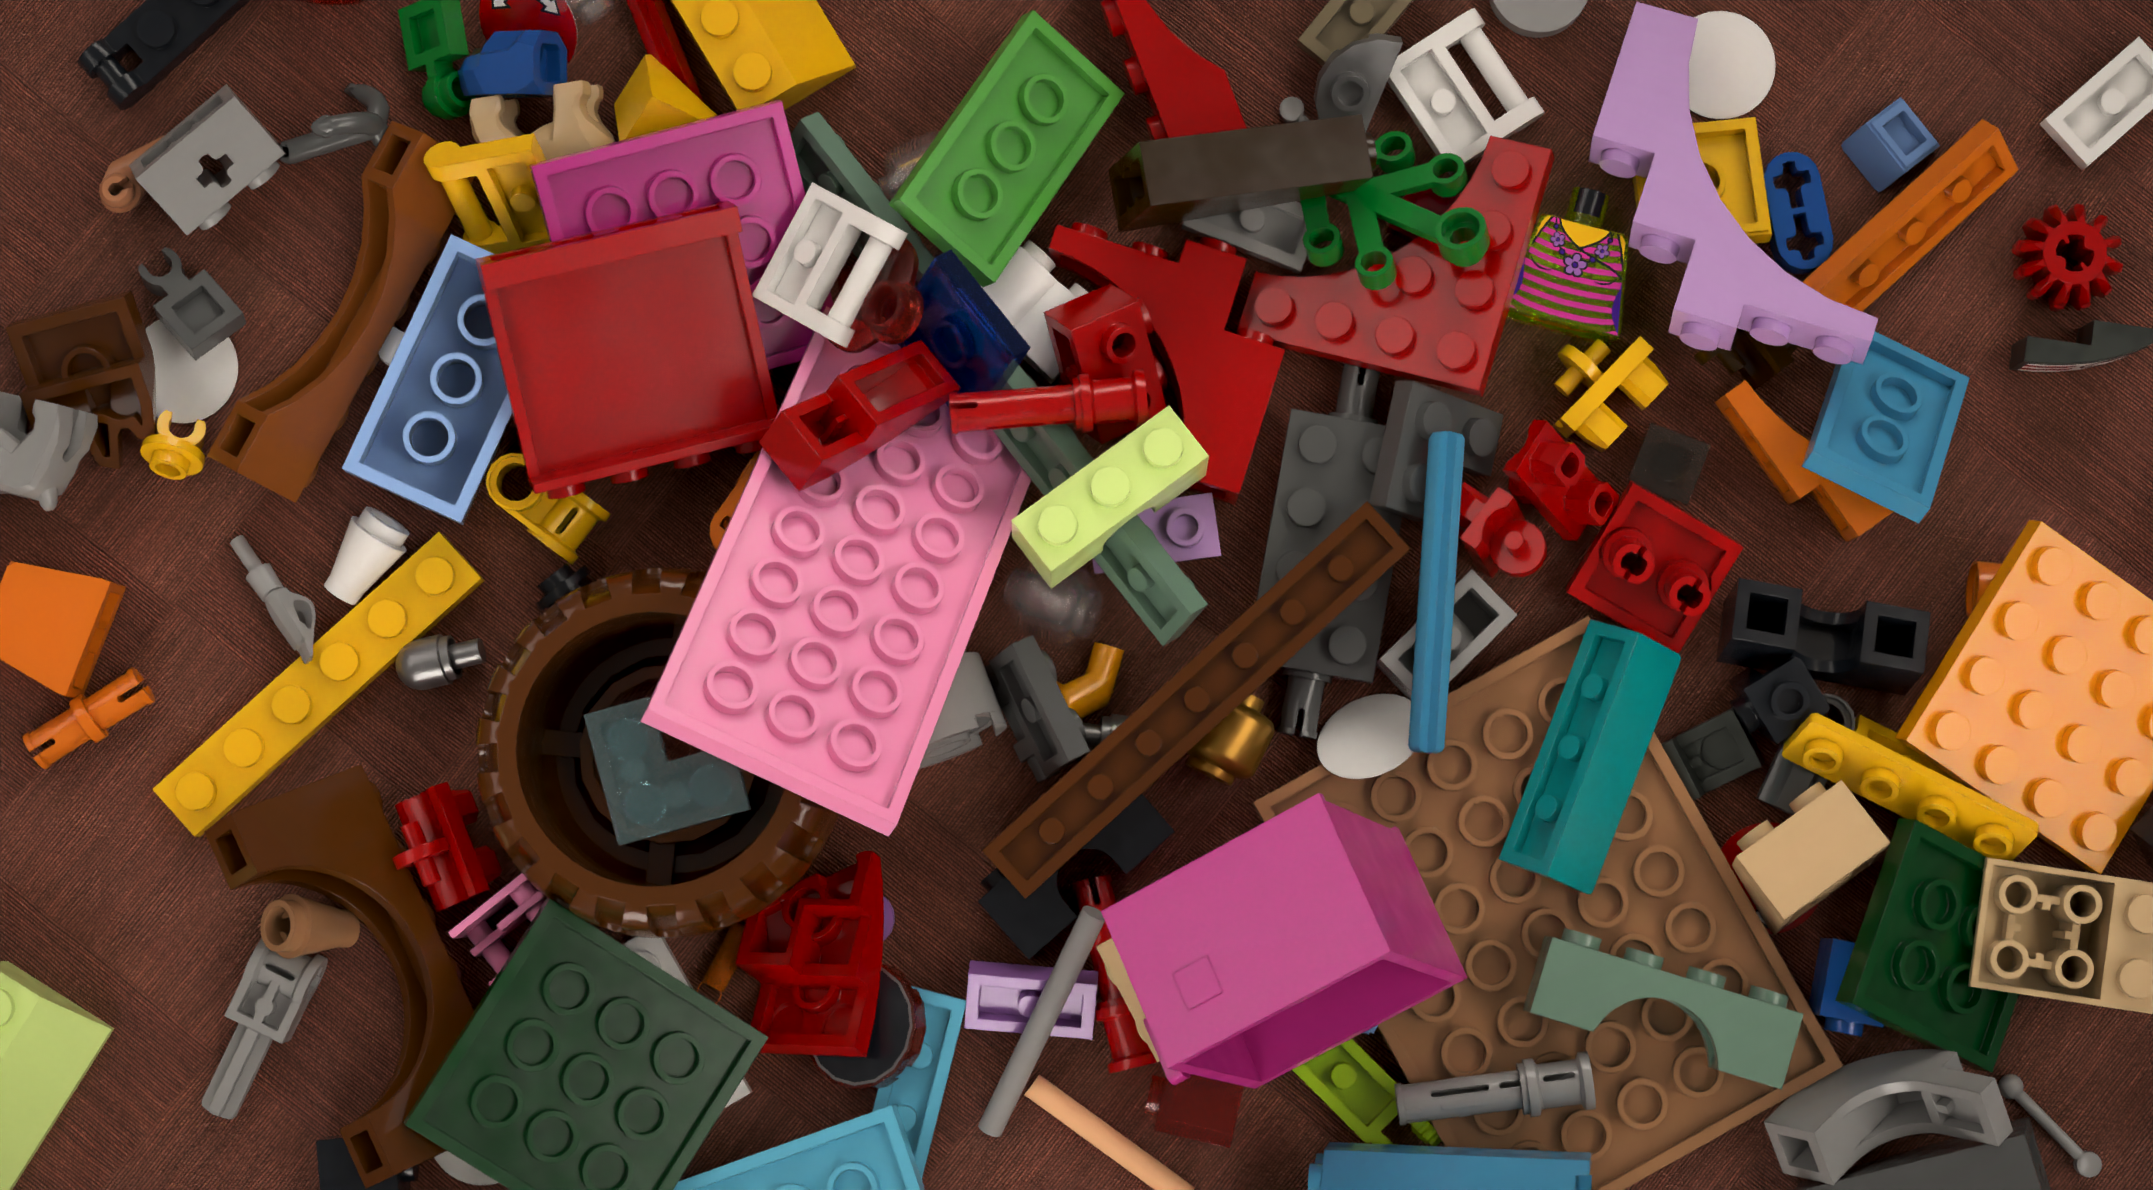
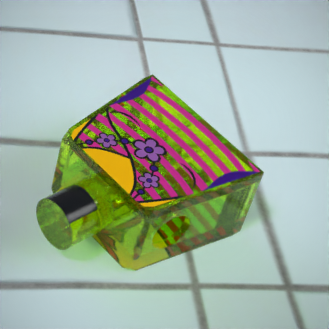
M1574 187L1565 218L1550 214L1540 215L1533 228L1506 319L1591 342L1600 339L1609 347L1619 338L1623 314L1628 236L1602 229L1610 198L1607 194L1589 188Z

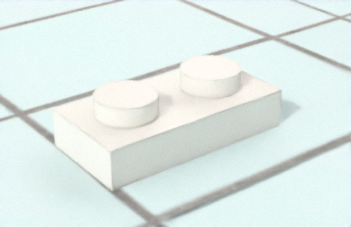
M2140 37L2136 38L2040 123L2041 127L2081 171L2153 109V51Z

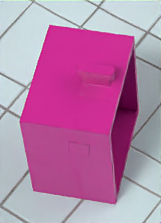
M1320 793L1101 911L1146 1018L1143 1021L1166 1077L1173 1085L1185 1081L1191 1077L1190 1074L1256 1089L1467 979L1466 973L1399 828L1396 826L1388 828L1326 801L1323 794Z

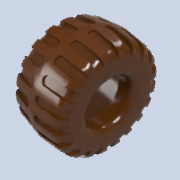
M662 567L632 570L599 579L565 594L555 601V604L542 615L527 624L514 639L516 643L508 652L503 663L497 665L487 687L489 694L484 706L483 716L478 719L476 730V746L479 750L478 786L498 841L517 868L547 898L555 901L586 922L615 933L642 938L688 937L723 929L757 914L780 898L804 875L822 851L839 813L744 769L736 792L716 815L691 828L658 830L634 822L611 802L598 776L596 745L604 720L624 695L650 681H659L707 573L704 571Z

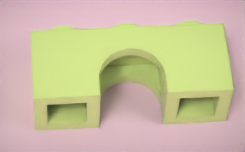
M1169 405L1012 519V539L1052 589L1101 553L1107 539L1130 519L1148 508H1151L1154 513L1206 476L1209 455Z

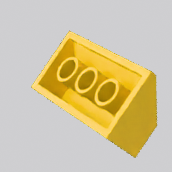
M670 0L736 111L775 100L782 101L784 110L856 68L855 63L817 0Z

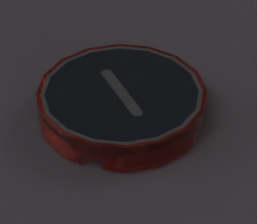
M881 964L878 1001L867 1057L810 1055L816 1069L832 1083L864 1091L888 1087L899 1078L895 1077L901 1074L906 1066L911 1067L919 1056L926 1032L924 1002L918 990L911 987L909 981L905 978L907 976L897 967Z

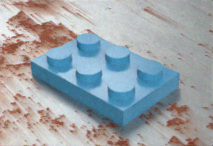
M1874 332L1863 364L1852 361L1848 364H1836L1802 467L1919 524L1931 508L1970 378L1884 335Z

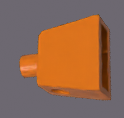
M11 561L0 583V660L58 694L72 698L84 694L126 586L102 578Z

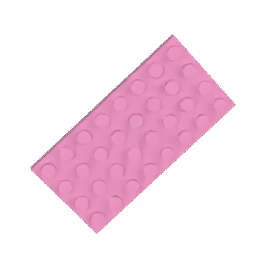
M826 306L823 313L828 315L831 308ZM854 320L850 327L856 332L847 348L814 331L776 418L782 410L826 392L838 375L908 345ZM949 400L867 456L800 492L762 447L640 722L889 837L897 826L1012 531L1011 520L1019 513L1031 478L993 430L959 432L952 435Z

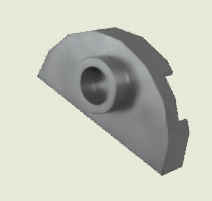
M1374 33L1368 35L1369 38L1353 41L1340 50L1338 48L1331 53L1318 73L1314 101L1319 119L1362 114L1366 132L1403 42L1400 36Z

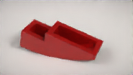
M919 340L838 375L826 392L782 410L759 443L800 492L841 471L888 443L948 401V392L958 393L961 387L925 343Z

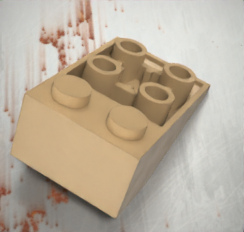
M1985 857L1968 986L2153 1014V882Z

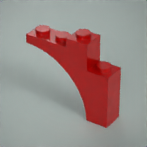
M1074 222L1071 229L1057 224L1048 252V256L1057 267L1080 276L1098 288L1111 283L1130 296L1139 298L1150 314L1153 331L1148 334V338L1160 355L1169 375L1177 401L1179 418L1209 455L1206 476L1187 490L1199 494L1212 492L1213 498L1235 505L1285 349L1273 346L1274 338L1263 332L1249 328H1238L1237 334L1225 331L1247 258L1235 255L1237 249L1224 241L1203 237L1199 243L1186 239L1179 263L1167 259L1168 252L1152 244L1133 242L1130 248L1108 241V234L1105 231L1089 224Z

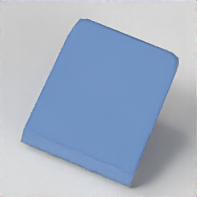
M1902 97L1866 122L1843 141L1841 145L1843 151L1878 192L1886 189L1940 147L1936 139Z

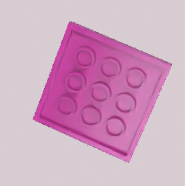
M780 100L530 165L550 241L730 201L738 207L743 232L738 234L752 294L806 195L783 103ZM831 292L820 309L822 313L826 306L832 308L834 305ZM753 297L768 368L773 369L801 361L814 331Z

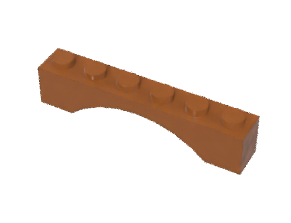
M394 121L390 122L361 175L364 202L362 241L353 277L338 311L320 338L291 368L266 386L237 400L207 454L208 457L294 503L297 502L303 489L313 481L318 471L321 456L334 433L345 423L349 414V406L364 378L377 365L379 360L378 353L395 322L406 312L410 303V294L425 267L438 254L441 238L456 212L442 183L430 176L424 163L425 153L432 146L438 144V141L421 131ZM475 176L468 177L470 184L474 180Z

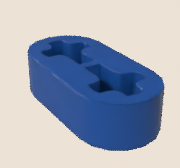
M1785 152L1776 156L1763 169L1772 230L1770 247L1776 263L1783 270L1793 274H1806L1816 270L1829 258L1833 249V233L1821 177L1816 164L1808 156L1801 153ZM1783 167H1789L1792 176H1802L1805 184L1795 192L1797 208H1791L1787 190L1783 188L1776 189L1773 181L1783 174ZM1796 218H1800L1804 236L1807 238L1815 237L1818 242V246L1808 253V260L1802 259L1799 250L1789 251L1786 242L1796 235L1794 222Z

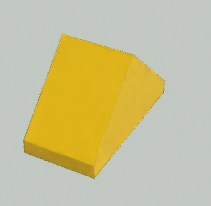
M647 54L643 57L614 103L619 141L718 116L652 54Z

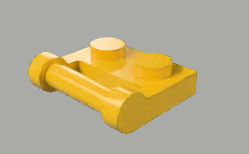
M534 133L462 147L455 142L444 141L432 146L425 153L424 163L430 176L442 183L465 230L463 240L493 254L550 242L530 165L546 160ZM468 177H478L500 226L494 221L487 219Z

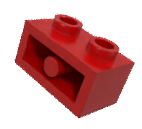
M1110 283L1043 312L1063 385L1071 384V379L1077 377L1078 374L1088 373L1092 380L1130 377L1133 370L1143 369L1147 389L1148 420L1166 408L1162 391L1167 389V378L1162 365L1152 353L1148 334L1152 333L1153 324L1146 306L1139 298L1130 296ZM1134 422L1095 425L1092 432L1085 433L1103 444L1135 430L1137 427Z

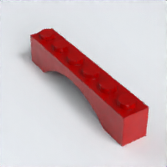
M1104 0L1100 2L1112 37L1123 34L1131 54L1130 58L1122 60L1131 89L1135 96L1146 93L1154 116L1145 119L1151 140L1247 128L1225 70L1196 54L1175 36L1159 18L1147 0Z

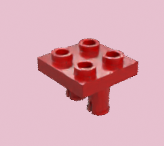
M1630 480L1619 498V502L1606 523L1602 526L1565 587V590L1571 596L1630 630L1639 632L1679 654L1744 546L1728 535Z

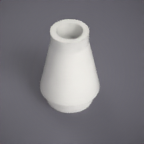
M366 506L360 517H351L331 574L324 583V587L342 601L351 605H357L363 594L407 551L403 544L410 534L409 531L385 513Z

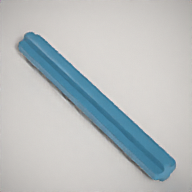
M1452 431L1433 432L1428 442L1408 740L1409 749L1416 753L1437 754L1442 752L1445 747L1465 446L1463 434Z

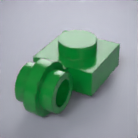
M420 0L399 9L398 14L408 71L427 72L428 79L422 89L424 106L433 116L445 120H454L466 115L470 110L471 99L476 97L464 96L460 87L458 71L453 68L452 63L469 55L460 0Z

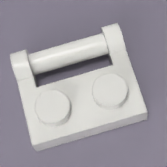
M1475 8L1461 14L1398 55L1387 80L1435 154H1456L1461 157L1464 165L1484 153L1490 136L1506 139L1526 128L1545 113L1535 97L1527 98L1481 28L1485 26V22ZM1462 44L1507 113L1495 121L1448 52V49L1454 45Z
M812 182L752 296L847 348L856 332L850 327L892 249L894 248L899 251L908 233ZM863 231L870 235L829 314L826 315L820 309Z

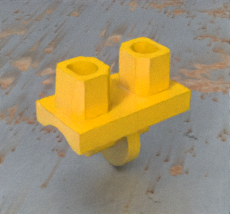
M1639 336L1602 373L1597 366L1611 352L1603 341L1596 339L1584 353L1576 347L1566 344L1558 352V357L1567 370L1554 383V386L1566 397L1581 382L1589 389L1553 426L1566 439L1574 432L1584 442L1601 453L1605 451L1628 427L1603 403L1605 399L1618 387L1641 410H1644L1669 385L1658 367L1647 357L1654 348Z

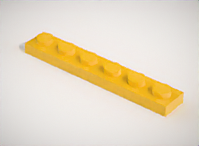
M438 532L313 644L312 661L305 664L301 656L296 659L152 790L194 837H201L205 833L204 831L220 820L396 661L400 650L406 644L413 640L421 639L485 580L445 535Z

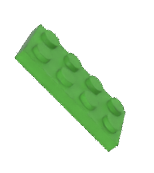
M1031 10L1022 15L888 205L982 287L991 285L996 282L1125 93L1038 13Z

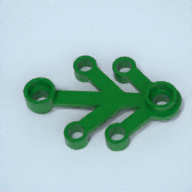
M1401 131L1387 132L1375 141L1377 152L1376 165H1379L1380 169L1387 174L1373 177L1355 191L1328 195L1348 205L1359 252L1355 259V268L1362 286L1370 290H1381L1388 287L1394 282L1397 275L1392 253L1383 245L1377 218L1438 244L1442 257L1460 267H1468L1478 263L1484 257L1490 245L1486 221L1479 211L1469 207H1459L1440 216L1399 198L1431 189L1438 196L1452 197L1461 193L1468 183L1464 162L1461 157L1453 153L1437 155L1429 163L1412 167L1416 159L1411 138ZM1393 150H1403L1400 154L1396 156L1387 155L1389 152ZM1455 172L1449 178H1438L1443 173ZM1326 196L1300 200L1307 229L1303 236V245L1309 261L1320 267L1331 266L1337 263L1342 258L1345 247L1339 229L1335 225L1330 224ZM1323 241H1332L1327 247L1316 248V245ZM1373 265H1385L1378 271H1367Z

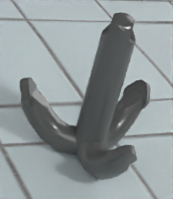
M349 83L344 92L357 99L367 108V111L320 116L311 125V133L281 142L280 146L285 154L279 159L291 165L370 140L375 145L376 150L388 128L390 107L385 96L369 85Z

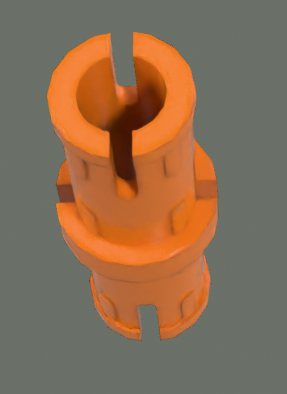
M131 667L125 674L89 697L80 694L70 700V708L35 730L23 734V741L28 751L31 752L48 740H55L54 744L33 757L37 764L46 770L54 762L71 753L90 739L98 743L109 736L108 728L144 706L154 703V694L149 685L128 698L123 697L125 692L145 680L137 669Z

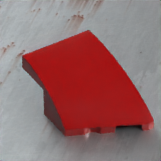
M863 851L857 854V863L828 877L816 873L799 881L794 888L785 892L776 901L757 914L747 918L735 964L761 983L751 1026L769 1038L759 1053L867 1057L880 987L884 932L881 858L873 851Z

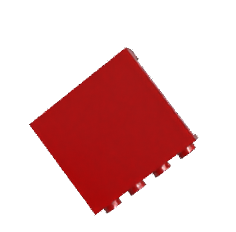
M724 201L475 259L528 481L535 494L547 492L548 499H561L584 492L586 490L584 482L609 476L612 484L628 483L647 477L649 475L647 467L672 461L675 469L689 468L709 462L711 460V451L735 446L736 453L743 454L762 449L759 441L773 424L778 408L738 233L743 232L736 205L730 201Z

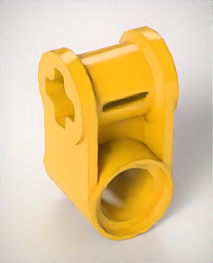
M509 453L499 457L491 464L487 473L486 487L489 496L498 506L528 527L527 531L573 565L578 558L575 552L595 524L598 521L606 522L611 514L583 492L566 498L548 499L547 492L535 494L532 490L531 494L520 501L508 500L502 490L503 478L511 469L525 467L520 453ZM576 511H578L574 518L571 520V522L568 524V526L561 533L562 529L566 526V524L569 522L572 516L576 513Z

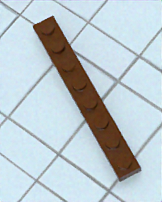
M1368 501L1365 502L982 850L983 853L1025 899L1029 897L1410 551L1411 548Z

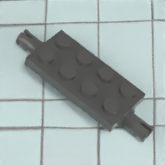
M1342 363L1343 369L1335 412H1329L1328 415L1291 408L1256 601L1365 502L1370 501L1386 428L1385 425H1380L1377 420L1372 419L1381 372L1364 368L1362 384L1358 385L1357 380L1360 367ZM1373 507L1399 535L1402 517ZM1393 566L1280 668L1282 669L1281 675L1287 677L1280 722L1276 729L1277 733L1293 736L1298 711L1301 710L1303 715L1299 737L1317 739V727L1325 684H1332L1333 678L1367 684L1373 683Z

